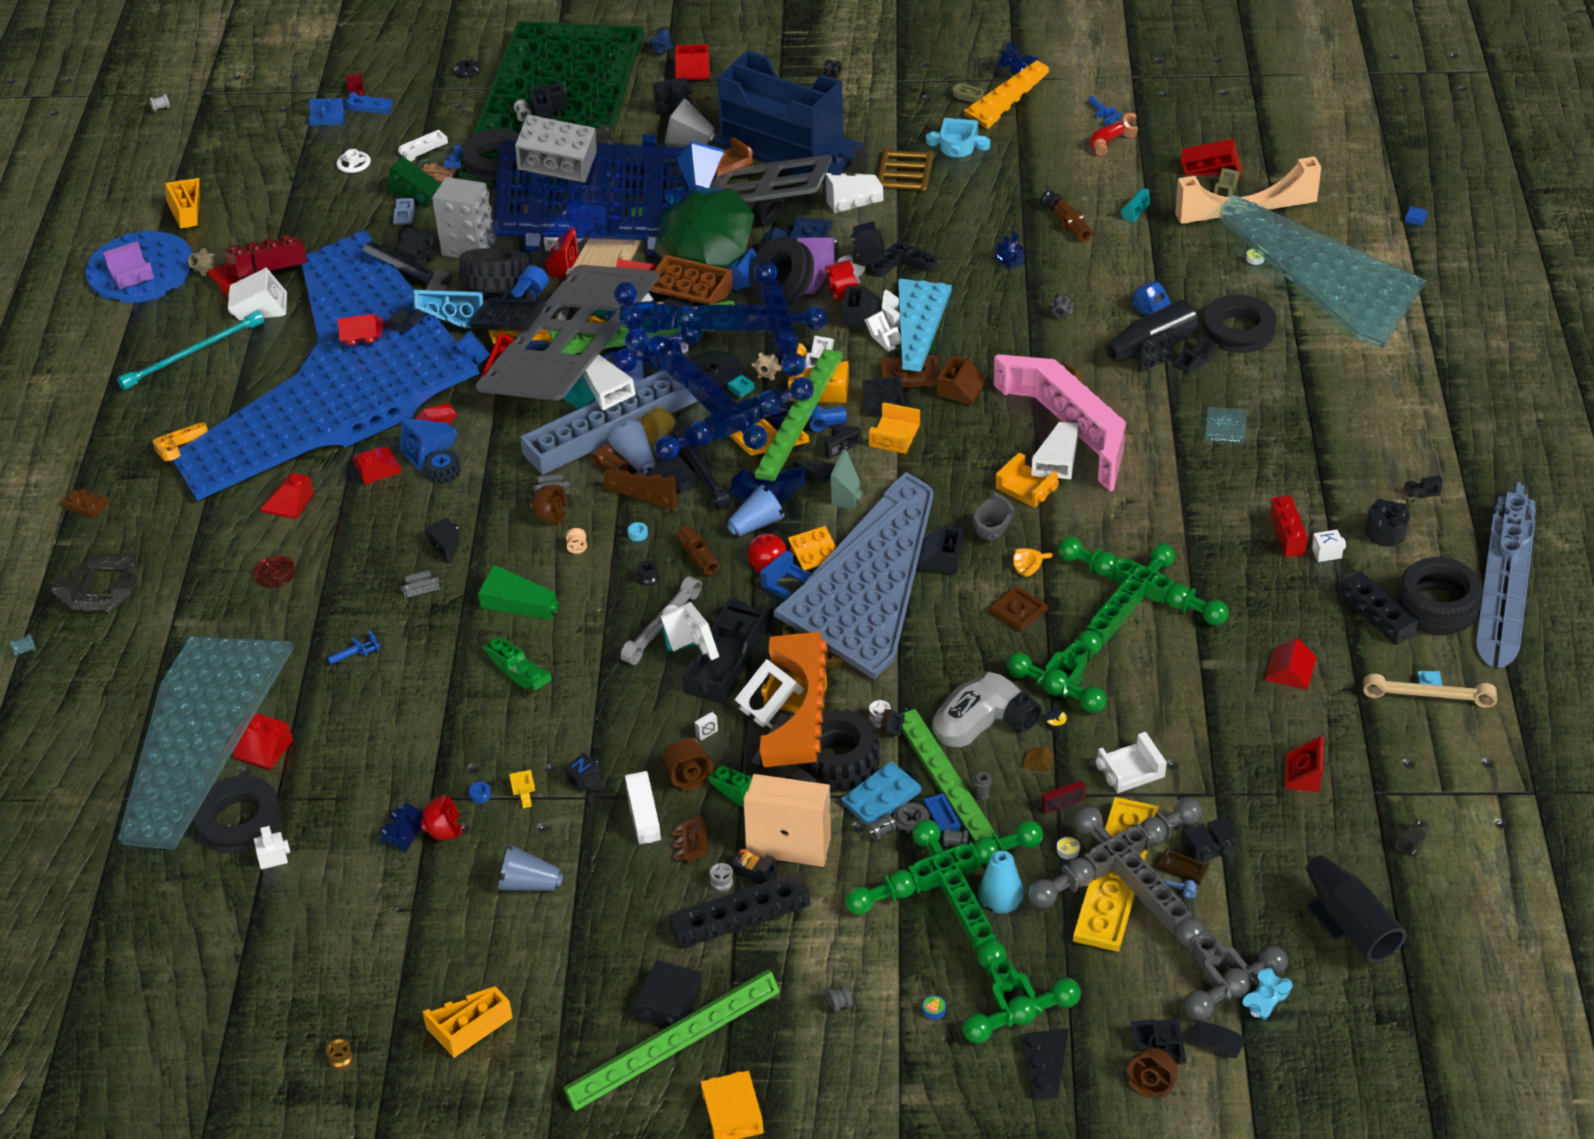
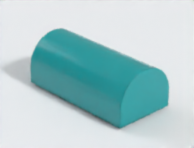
M1139 189L1121 209V215L1126 221L1134 223L1150 205L1149 189Z

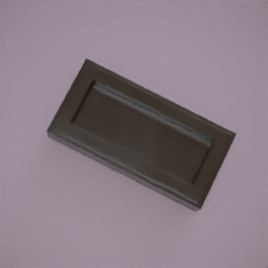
M1167 848L1157 864V870L1187 881L1191 880L1198 885L1201 884L1209 868L1208 863Z

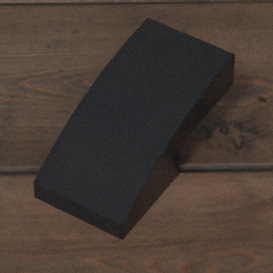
M1198 1020L1187 1038L1190 1045L1212 1048L1214 1055L1237 1058L1246 1041L1244 1036L1232 1030Z

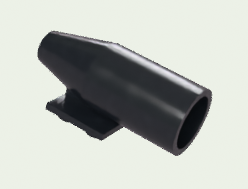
M1184 300L1171 303L1133 321L1106 345V352L1113 361L1140 357L1139 371L1142 373L1171 359L1172 345L1194 335L1198 331L1196 313L1191 305Z
M1324 855L1314 857L1307 864L1306 871L1319 897V900L1308 904L1307 908L1334 940L1346 935L1371 963L1381 962L1389 958L1402 946L1406 939V930L1362 880Z

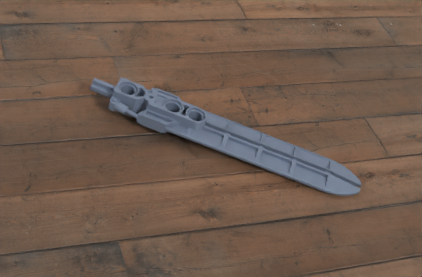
M1517 482V485H1512L1511 493L1507 492V496L1498 497L1494 509L1496 512L1493 515L1476 640L1479 656L1490 667H1493L1496 646H1500L1497 668H1503L1517 657L1521 644L1536 511L1535 501L1528 499V495L1524 494L1525 487L1520 482ZM1505 508L1504 517L1499 516V513ZM1526 511L1530 520H1525ZM1506 566H1510V571H1506ZM1505 577H1509L1507 594H1503ZM1502 599L1506 600L1504 617H1500ZM1499 622L1503 623L1501 640H1497Z

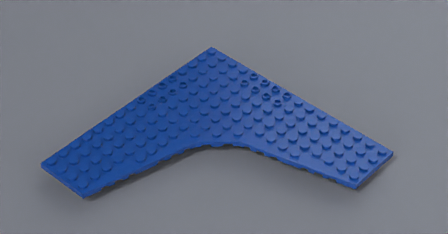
M365 230L306 255L307 263L302 264L318 342L298 374L179 449L181 456L172 460L197 501L309 450L327 445H343L346 448L401 423L404 418L410 419L414 417L413 413L417 408L436 393L479 374L477 366L468 355L465 356L455 346V339L437 317L426 313L407 333L383 327L381 339H376L375 343L360 341L357 342V345L346 346V343L340 341L338 319L375 314L383 318L385 324L399 307L411 317L417 311L414 309V289L396 267L363 251L365 244L373 241Z

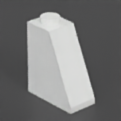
M647 771L625 775L628 803L639 845L661 840L658 817Z

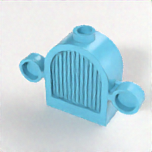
M944 118L940 132L932 131L926 135V143L928 145L936 146L940 143L941 151L951 157L967 156L973 152L975 147L979 150H988L990 148V139L986 136L978 135V121Z

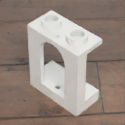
M766 659L735 700L741 704L739 709L748 716L752 713L755 716L753 720L761 727L767 725L772 728L773 725L769 721L794 691L800 695L804 688ZM771 673L782 682V685L762 709H751L749 704L751 696L767 675Z

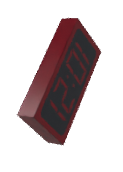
M1083 780L1042 794L1041 809L1044 814L1084 801L1086 793L1085 783Z

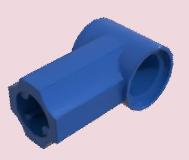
M816 406L809 418L810 428L816 432L824 430L827 426L847 423L845 407L823 409L820 406Z

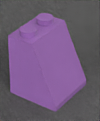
M797 238V241L805 244L810 249L814 259L813 278L805 294H815L828 278L824 267L834 264V238Z

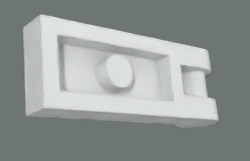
M437 130L401 145L398 152L411 162L416 156L447 144L448 139L440 130Z

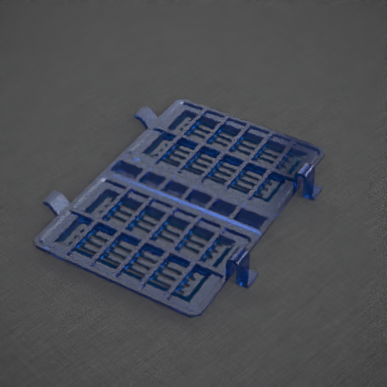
M642 134V145L596 143L597 152L586 182L568 179L567 186H564V178H561L560 186H557V177L525 170L520 171L517 167L516 170H513V163L517 162V158L514 157L517 141L505 140L499 144L492 232L497 236L526 237L525 251L540 252V237L559 238L569 229L575 228L576 238L648 240L647 255H657L654 251V245L663 209L667 210L677 202V195H681L682 199L691 192L682 171L681 176H678V168L680 167L677 157L687 146L656 145V135ZM626 166H630V174H626ZM633 166H637V174H633ZM640 166H644V175L640 174ZM664 167H667V175H664ZM671 167H674V176L671 175ZM512 176H516L515 184H512ZM520 176H523L522 185H519ZM527 177H530L529 185H526ZM550 177H554L553 186L550 185ZM626 180H629V188H626ZM633 180H636V188H633ZM640 180H643V188H640ZM664 181H667V189H663ZM671 181H674V189H670ZM678 181H681V190H677ZM511 190H515L514 198H511ZM518 190H522L521 199H518ZM526 190H529L528 199H525ZM549 191H553L552 200L549 199ZM556 191H560L559 200H556ZM563 192H567L566 200H563ZM625 194H629L628 202H625ZM632 194H636V202H632ZM639 194H643V202H639ZM663 195H667V203H663ZM670 195H674V203H670ZM510 204H514L513 213L510 212ZM517 204H521L520 213H517ZM524 204H528L527 213H524ZM548 205H552L551 214H548ZM556 205H559V213H558V214H555V206H556ZM563 206H566V214H562ZM625 208H628V216H624ZM632 208H635V216H632ZM639 208H642V217L639 216Z

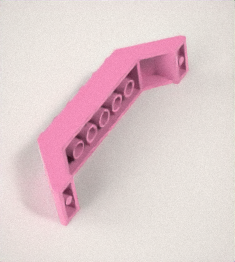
M996 355L994 358V386L1004 395L1014 394L1035 397L1062 422L1078 423V437L1099 455L1098 481L1110 492L1113 491L1124 453L1126 427L1124 419L1119 417L1111 407L1102 402L1098 396L1093 394L1087 386H1084L1055 359Z

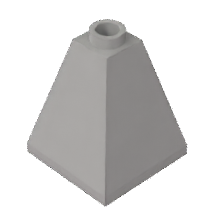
M683 99L670 116L664 143L688 145L691 141L708 145L709 142L713 143V139L716 137L714 133L715 128L688 100Z

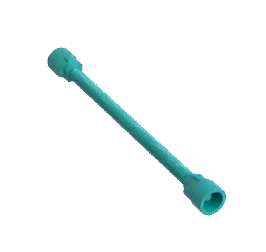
M256 310L245 316L241 323L235 324V326L233 325L139 372L123 374L117 377V381L125 391L138 384L141 378L243 328H253L263 324L264 318L261 312Z

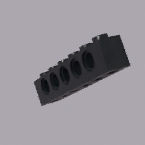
M798 871L669 914L670 929L679 949L692 947L698 943L713 940L719 936L737 932L752 925H758L772 918H778L784 914L802 910L810 906V893Z

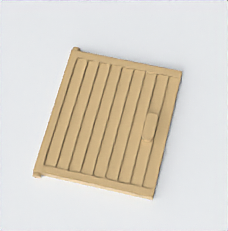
M594 230L573 267L578 265L616 267L617 259L631 261L642 242V238Z

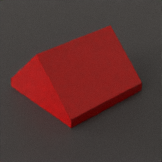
M1298 638L1277 646L1273 650L1265 681L1308 690L1317 657Z
M1322 736L1286 753L1285 788L1313 792L1320 791L1323 772L1324 738Z

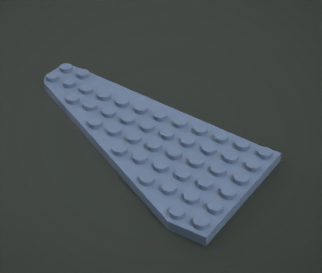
M904 473L884 493L883 498L806 582L775 609L774 616L800 633L821 632L822 640H826L827 650L872 679H876L895 661L933 501L931 487L911 474Z

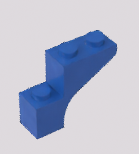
M471 331L455 343V346L465 356L468 355L476 366L480 365L490 356L488 349Z

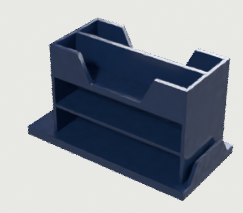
M748 50L717 77L720 129L718 136L713 139L714 146L729 149L732 147L731 138H736L752 149V159L763 163L831 155L832 162L826 172L831 173V175H840L865 150V144L844 137L842 81L820 74L813 87L809 88L777 77L767 56ZM816 164L786 168L784 170L795 174L811 173ZM826 174L822 181L824 184H826Z

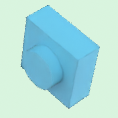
M1418 671V684L1442 686L1440 671Z

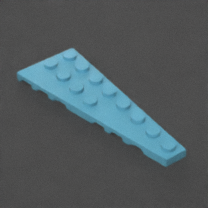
M899 279L902 369L921 372L952 292V285Z

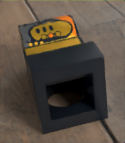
M740 849L730 862L733 872L759 884L771 881L776 873L775 857L766 855L764 858L753 854L747 849Z

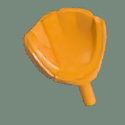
M1019 548L1016 549L1013 555V566H1015L1018 573L1028 577L1040 568L1042 559L1052 558L1053 555L1052 553L1041 554L1034 549Z

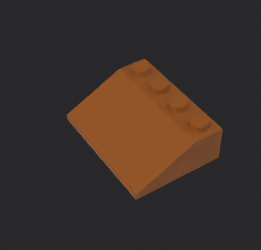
M665 255L654 270L659 273V279L650 291L702 304H714L725 299L733 289L732 270Z

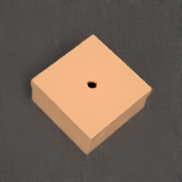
M754 774L749 790L746 791L744 797L746 849L764 858L766 855L775 857V860L824 867L831 841L830 785Z

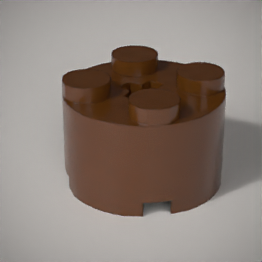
M696 738L680 740L674 744L667 745L664 749L663 767L672 783L676 787H681L682 790H693L702 786L705 783L706 777L710 776L713 772L712 761Z

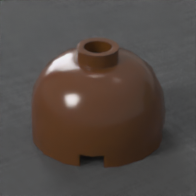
M558 484L540 487L530 501V507L535 516L543 523L560 524L563 521L565 512H562L563 506H566V495L563 487L558 486Z
M1153 1047L1141 1050L1132 1058L1127 1067V1073L1130 1077L1128 1081L1131 1087L1146 1098L1151 1099V1095L1155 1097L1160 1096L1159 1099L1166 1097L1171 1093L1177 1082L1178 1068L1174 1058L1168 1052Z

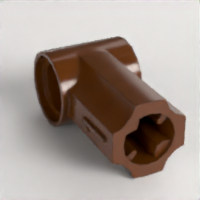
M604 444L590 454V459L597 468L604 467L606 469L627 471L629 468V463L616 455L614 449L609 444Z

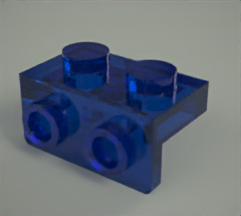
M407 802L401 808L396 807L389 817L392 819L391 824L386 823L379 833L382 836L379 844L383 845L385 841H388L398 849L406 852L422 827L423 812Z

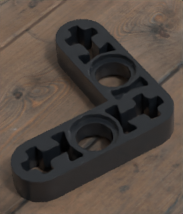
M896 242L884 252V261L870 264V273L874 277H883L901 261L923 271L931 272L937 268V258L906 243Z

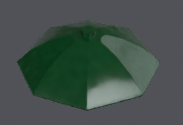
M695 188L663 212L654 251L661 260L665 255L726 268L746 252L755 215L734 189Z

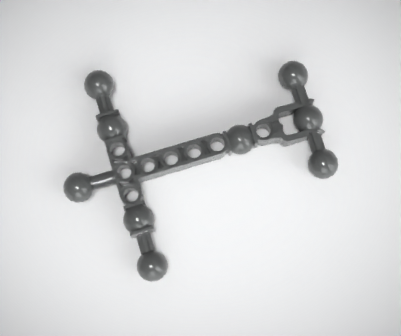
M1193 797L1181 798L1175 804L1174 812L1165 817L1160 812H1157L1155 817L1146 818L1141 824L1138 823L1136 826L1130 827L1114 837L1102 826L1103 820L1100 811L1090 806L1080 808L1074 816L1076 829L1082 834L1093 835L1100 845L1090 850L1089 854L1085 853L1083 858L1073 859L1068 865H1063L1061 876L1052 881L1045 879L1034 881L1028 890V897L1034 906L1043 909L1051 907L1055 903L1058 893L1069 887L1075 893L1078 887L1088 886L1097 877H1103L1115 871L1168 930L1172 931L1173 935L1176 934L1178 942L1185 947H1189L1188 952L1190 954L1193 953L1194 959L1203 970L1202 978L1213 987L1208 992L1192 991L1185 998L1183 1003L1184 1010L1192 1020L1203 1021L1208 1019L1214 1011V1005L1223 999L1231 1001L1232 998L1244 997L1250 991L1252 985L1258 984V973L1262 969L1271 968L1275 975H1280L1285 971L1288 966V956L1283 949L1272 945L1265 947L1259 953L1258 962L1246 968L1247 964L1233 947H1225L1213 935H1210L1208 930H1205L1199 920L1191 918L1192 913L1187 911L1185 904L1140 856L1144 850H1149L1150 845H1159L1165 838L1169 839L1172 828L1178 824H1196L1203 815L1202 805L1197 799ZM1225 964L1231 968L1221 976L1214 966Z

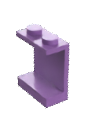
M137 241L103 252L106 266L119 289L154 278L150 262H145Z

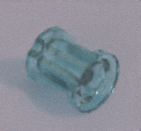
M30 634L16 641L9 640L16 658L19 657V654L31 650L33 652L36 651Z

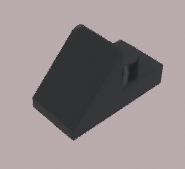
M831 425L832 437L824 441L825 456L831 459L841 454L842 450H849L861 444V429L853 426Z

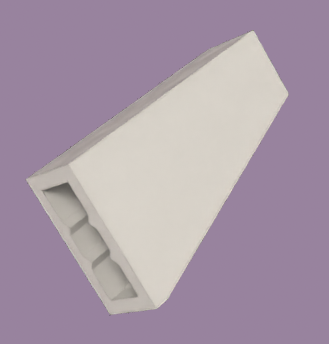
M599 354L583 373L602 410L636 395L633 379Z
M1059 422L1032 458V476L1048 477L1053 471L1058 472V478H1072L1078 442V423Z

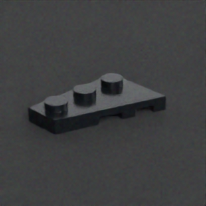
M1069 1028L1021 1034V1043L1034 1101L1053 1099L1059 1096Z

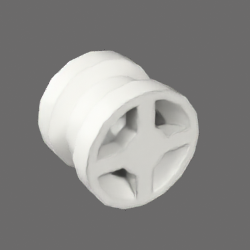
M877 700L869 706V720L877 728L881 727L884 709H891L886 701Z

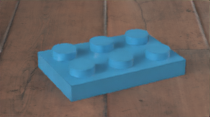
M890 761L842 797L841 800L842 804L866 825L868 822L879 820L885 813L890 815L894 813L899 806L906 804L919 794L921 786L894 762Z

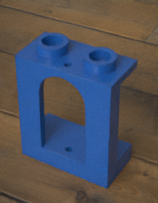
M786 550L761 571V587L787 600L794 593L775 583L785 574L805 583L812 574L808 571H803L802 568L793 564V553Z

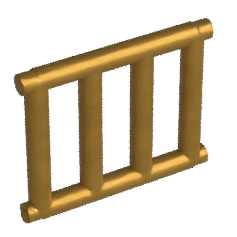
M885 148L882 153L877 178L883 188L912 189L926 192L934 152L932 150L928 152L890 151L888 148ZM888 157L926 159V162L888 161ZM886 168L924 169V172L886 171ZM884 178L921 179L922 182H893L883 180Z

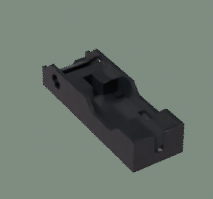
M736 596L733 599H728L710 629L719 657L711 660L707 654L703 655L701 652L697 660L690 663L683 675L685 694L724 704L773 619V606L755 609L746 602L737 600Z

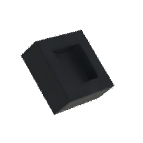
M884 709L880 730L893 736H901L905 715L892 709Z

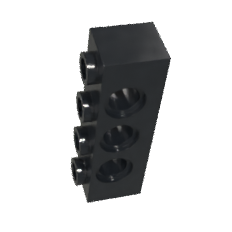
M1362 571L1342 581L1341 598L1395 645L1416 635L1418 619Z

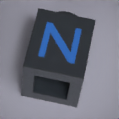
M582 753L564 767L566 782L582 793L600 779V765L598 761Z

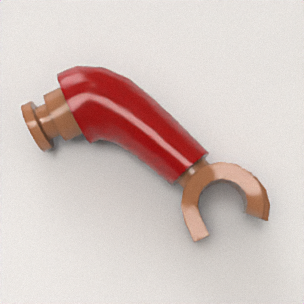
M1127 113L1124 115L1122 122L1103 127L1092 134L1090 146L1095 149L1096 155L1103 156L1107 154L1109 142L1121 135L1128 138L1136 137L1138 127H1132L1137 119L1134 113Z

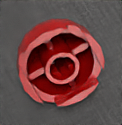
M774 534L756 536L750 542L747 550L749 566H753L755 571L761 573L765 567L787 550L786 544L780 537Z
M441 795L432 799L425 806L422 816L423 820H421L424 832H428L434 839L442 841L452 840L461 836L462 824L457 826L456 820L460 815L450 797L445 798V795Z

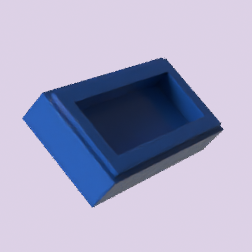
M944 793L923 799V806L928 810L930 819L940 828V837L944 836L945 828H949L950 831L961 830V824Z

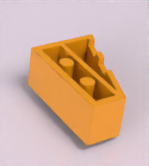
M199 178L165 183L166 202L179 227L190 228L197 226L200 202Z
M848 361L839 363L818 402L846 403L849 383ZM814 367L790 371L788 382L789 401L796 400Z
M496 986L466 996L467 999L454 1004H452V1001L445 1003V1007L430 1011V1009L422 1011L426 1029L454 1058L513 1018L509 1000Z

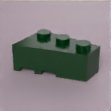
M404 156L390 166L387 191L404 198H414L416 203L427 208L433 204L432 197L441 183Z

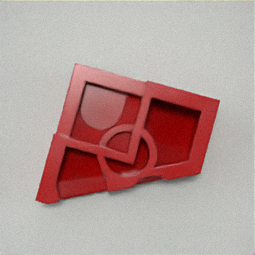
M226 264L208 270L209 277L219 284L220 290L228 297L230 285L243 279V276L237 277L227 272Z

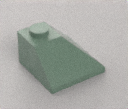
M842 450L831 474L832 505L855 510L857 503L862 500L863 491L860 490V480L847 450Z

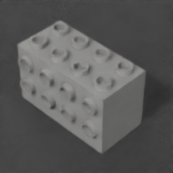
M527 115L515 145L517 169L585 183L597 152L595 128Z
M446 177L432 197L442 256L459 258L467 250L486 249L494 245L496 236L493 234V220H491V206L488 200L489 191H487L486 183Z

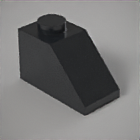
M446 517L427 526L426 531L428 542L449 564L452 562L459 545L458 534L460 532L458 526L455 523L452 524Z

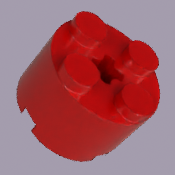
M850 260L824 267L826 275L829 277L827 282L830 291H832L834 301L845 299L846 286H858Z

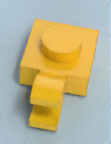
M531 770L509 774L513 795L520 794L523 808L532 807L529 792H534L535 786Z

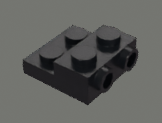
M685 77L652 83L656 115L674 113L683 99L688 100L693 105L692 97H689V93H692V87Z

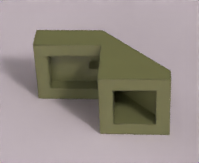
M1222 168L1219 183L1215 185L1214 194L1233 197L1240 172Z

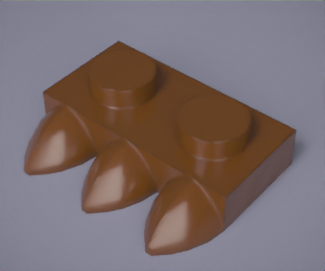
M81 489L78 491L73 490L61 503L63 508L94 519L107 507L109 498L102 497L98 499V493L88 495L87 489Z
M695 816L681 823L673 830L672 835L680 837L672 846L681 848L674 855V859L687 860L690 863L708 854L706 824L703 816Z

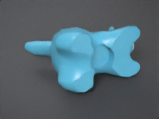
M1271 968L1262 969L1258 973V988L1246 995L1242 1001L1245 1007H1250V1013L1253 1017L1262 1018L1263 1020L1270 1015L1273 1007L1278 1002L1287 998L1293 987L1289 978L1281 979L1277 977Z

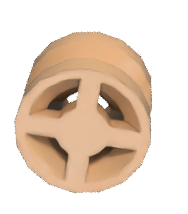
M573 528L567 532L568 551L575 554L584 552L587 548L585 531L580 528Z

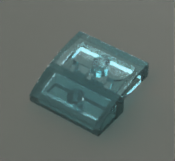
M1208 407L1205 440L1245 443L1247 410Z

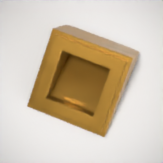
M1063 361L1062 365L1080 382H1083L1084 377L1080 372L1066 361Z
M1047 745L1028 749L1023 766L1027 769L1050 771L1054 755Z

